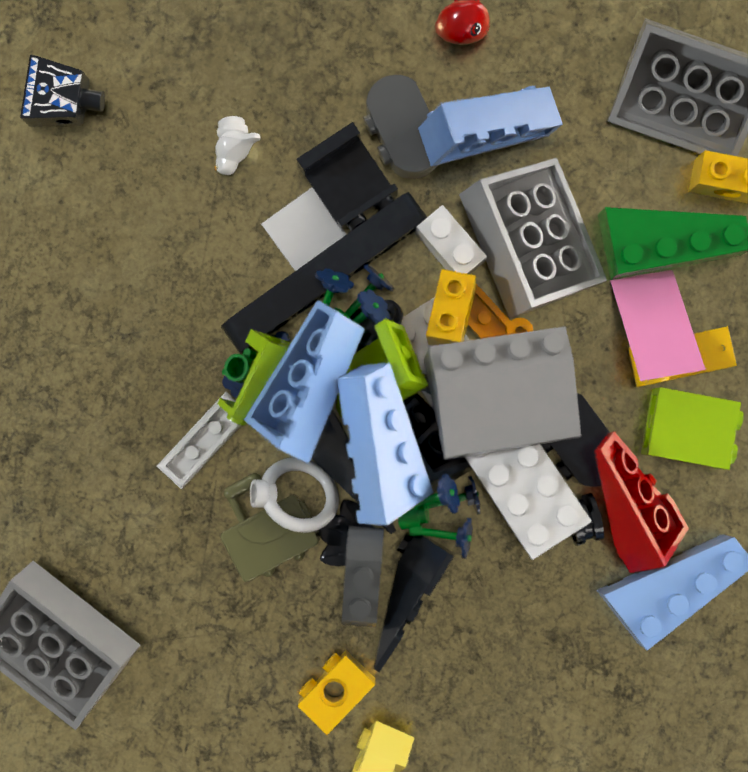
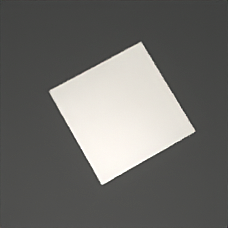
M313 188L307 190L261 223L295 271L347 235L345 231L342 232Z

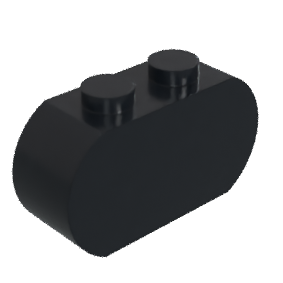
M577 393L581 436L579 438L540 445L546 454L551 451L558 460L555 467L566 481L572 479L573 482L580 485L602 486L595 449L610 432L583 395Z

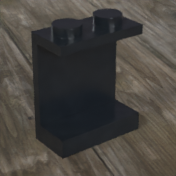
M353 122L296 159L299 169L342 232L348 228L351 231L367 220L366 216L375 210L379 212L393 202L394 198L398 195V188L395 184L391 185L361 141L360 132Z

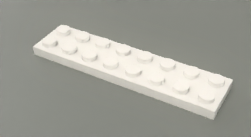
M435 297L405 315L401 322L424 374H426L424 358L429 346H431L427 343L426 332ZM465 334L464 341H469L470 339ZM421 391L433 408L431 395ZM540 444L464 456L532 560L592 522Z

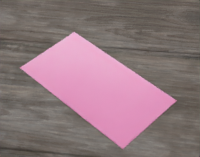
M673 270L610 280L640 381L706 370Z

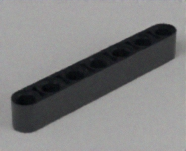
M409 192L401 195L221 325L222 330L240 354H243L246 348L252 349L253 347L245 342L251 329L272 335L314 305L317 300L325 297L327 289L323 287L322 281L315 277L316 271H323L327 268L334 272H342L348 275L350 279L364 269L363 266L365 264H371L416 231V227L427 218L426 214Z

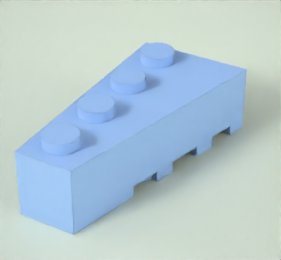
M317 300L244 421L279 450L309 464L339 392L337 378L347 373L365 329Z
M390 363L361 365L337 378L343 424L348 425L350 434L349 444H346L348 458H353L356 478L352 479L353 493L358 494L360 510H356L357 521L362 524L388 525L434 492Z
M722 534L683 551L682 554L671 558L665 567L645 570L637 574L634 573L610 586L607 585L596 591L635 641L645 650H649L748 572V554L735 537Z

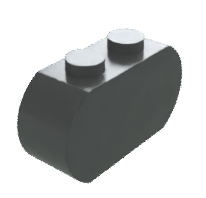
M390 75L378 80L370 89L366 100L367 115L363 117V120L370 135L376 134L381 145L377 147V150L385 166L390 164L393 172L403 178H422L429 175L437 167V165H430L418 130L419 126L428 118L427 114L430 111L413 79L403 75Z
M349 526L342 625L376 627L384 528Z

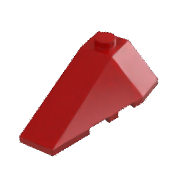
M610 432L595 449V455L617 553L625 563L629 573L665 567L689 528L668 493L661 494L655 487L656 479L651 473L644 475L638 468L637 457L615 432Z

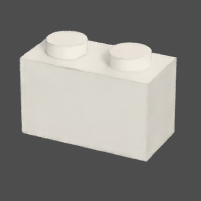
M443 205L416 227V236L446 270L471 274L487 258L486 254Z

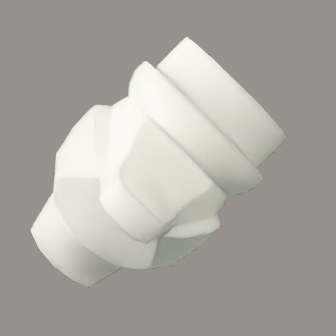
M229 116L219 120L217 129L219 139L215 147L217 156L215 170L223 175L233 174L237 169L238 163L248 155L253 143L261 140L260 134L248 133V127L245 125V120L242 117Z

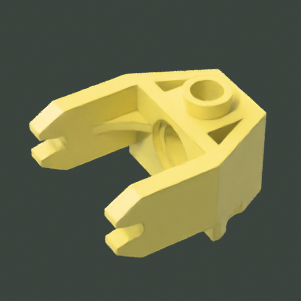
M375 721L370 729L364 728L356 747L361 750L351 772H401L406 768L414 737Z

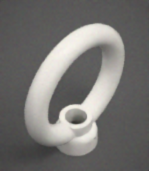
M296 457L277 461L270 466L263 475L262 480H253L251 482L250 503L254 508L264 507L267 514L280 526L291 531L307 533L317 531L332 521L339 506V492L335 481L317 463L310 460L308 464ZM289 471H301L316 478L322 485L326 496L323 510L317 516L307 519L296 518L283 511L276 502L277 486L275 482L279 476Z

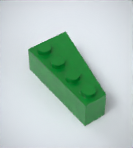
M605 207L598 214L610 280L737 257L748 252L747 216Z

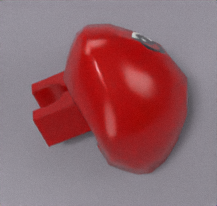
M454 0L453 3L441 10L435 23V31L440 38L449 43L466 45L478 42L489 31L490 16L487 8L480 0Z

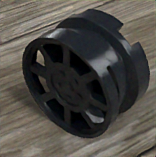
M592 493L582 495L578 501L592 522L571 535L576 546L585 544L586 540L594 539L595 541L604 539L603 522L596 499Z

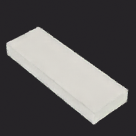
M225 392L220 397L226 400L236 402V400L228 392ZM218 401L157 465L180 489H183L242 426L227 419L228 413L217 404Z

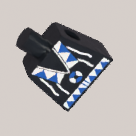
M30 55L20 118L30 127L81 126L84 123L86 109L103 111L105 92L89 89V78L79 69L39 56Z

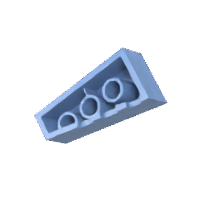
M529 86L517 92L441 103L435 110L427 114L428 118L419 126L418 130L430 165L435 166L547 137L562 126L563 123L550 86L543 88Z

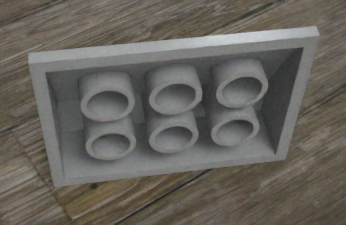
M645 18L629 58L608 122L700 154L706 150L738 157L748 135V54Z
M557 158L480 179L459 194L481 250L487 256L485 260L509 319L607 281Z
M565 326L429 346L424 358V365L444 459L574 439L581 436L574 359Z
M32 561L9 581L0 596V671L76 730L140 647V644L40 565Z

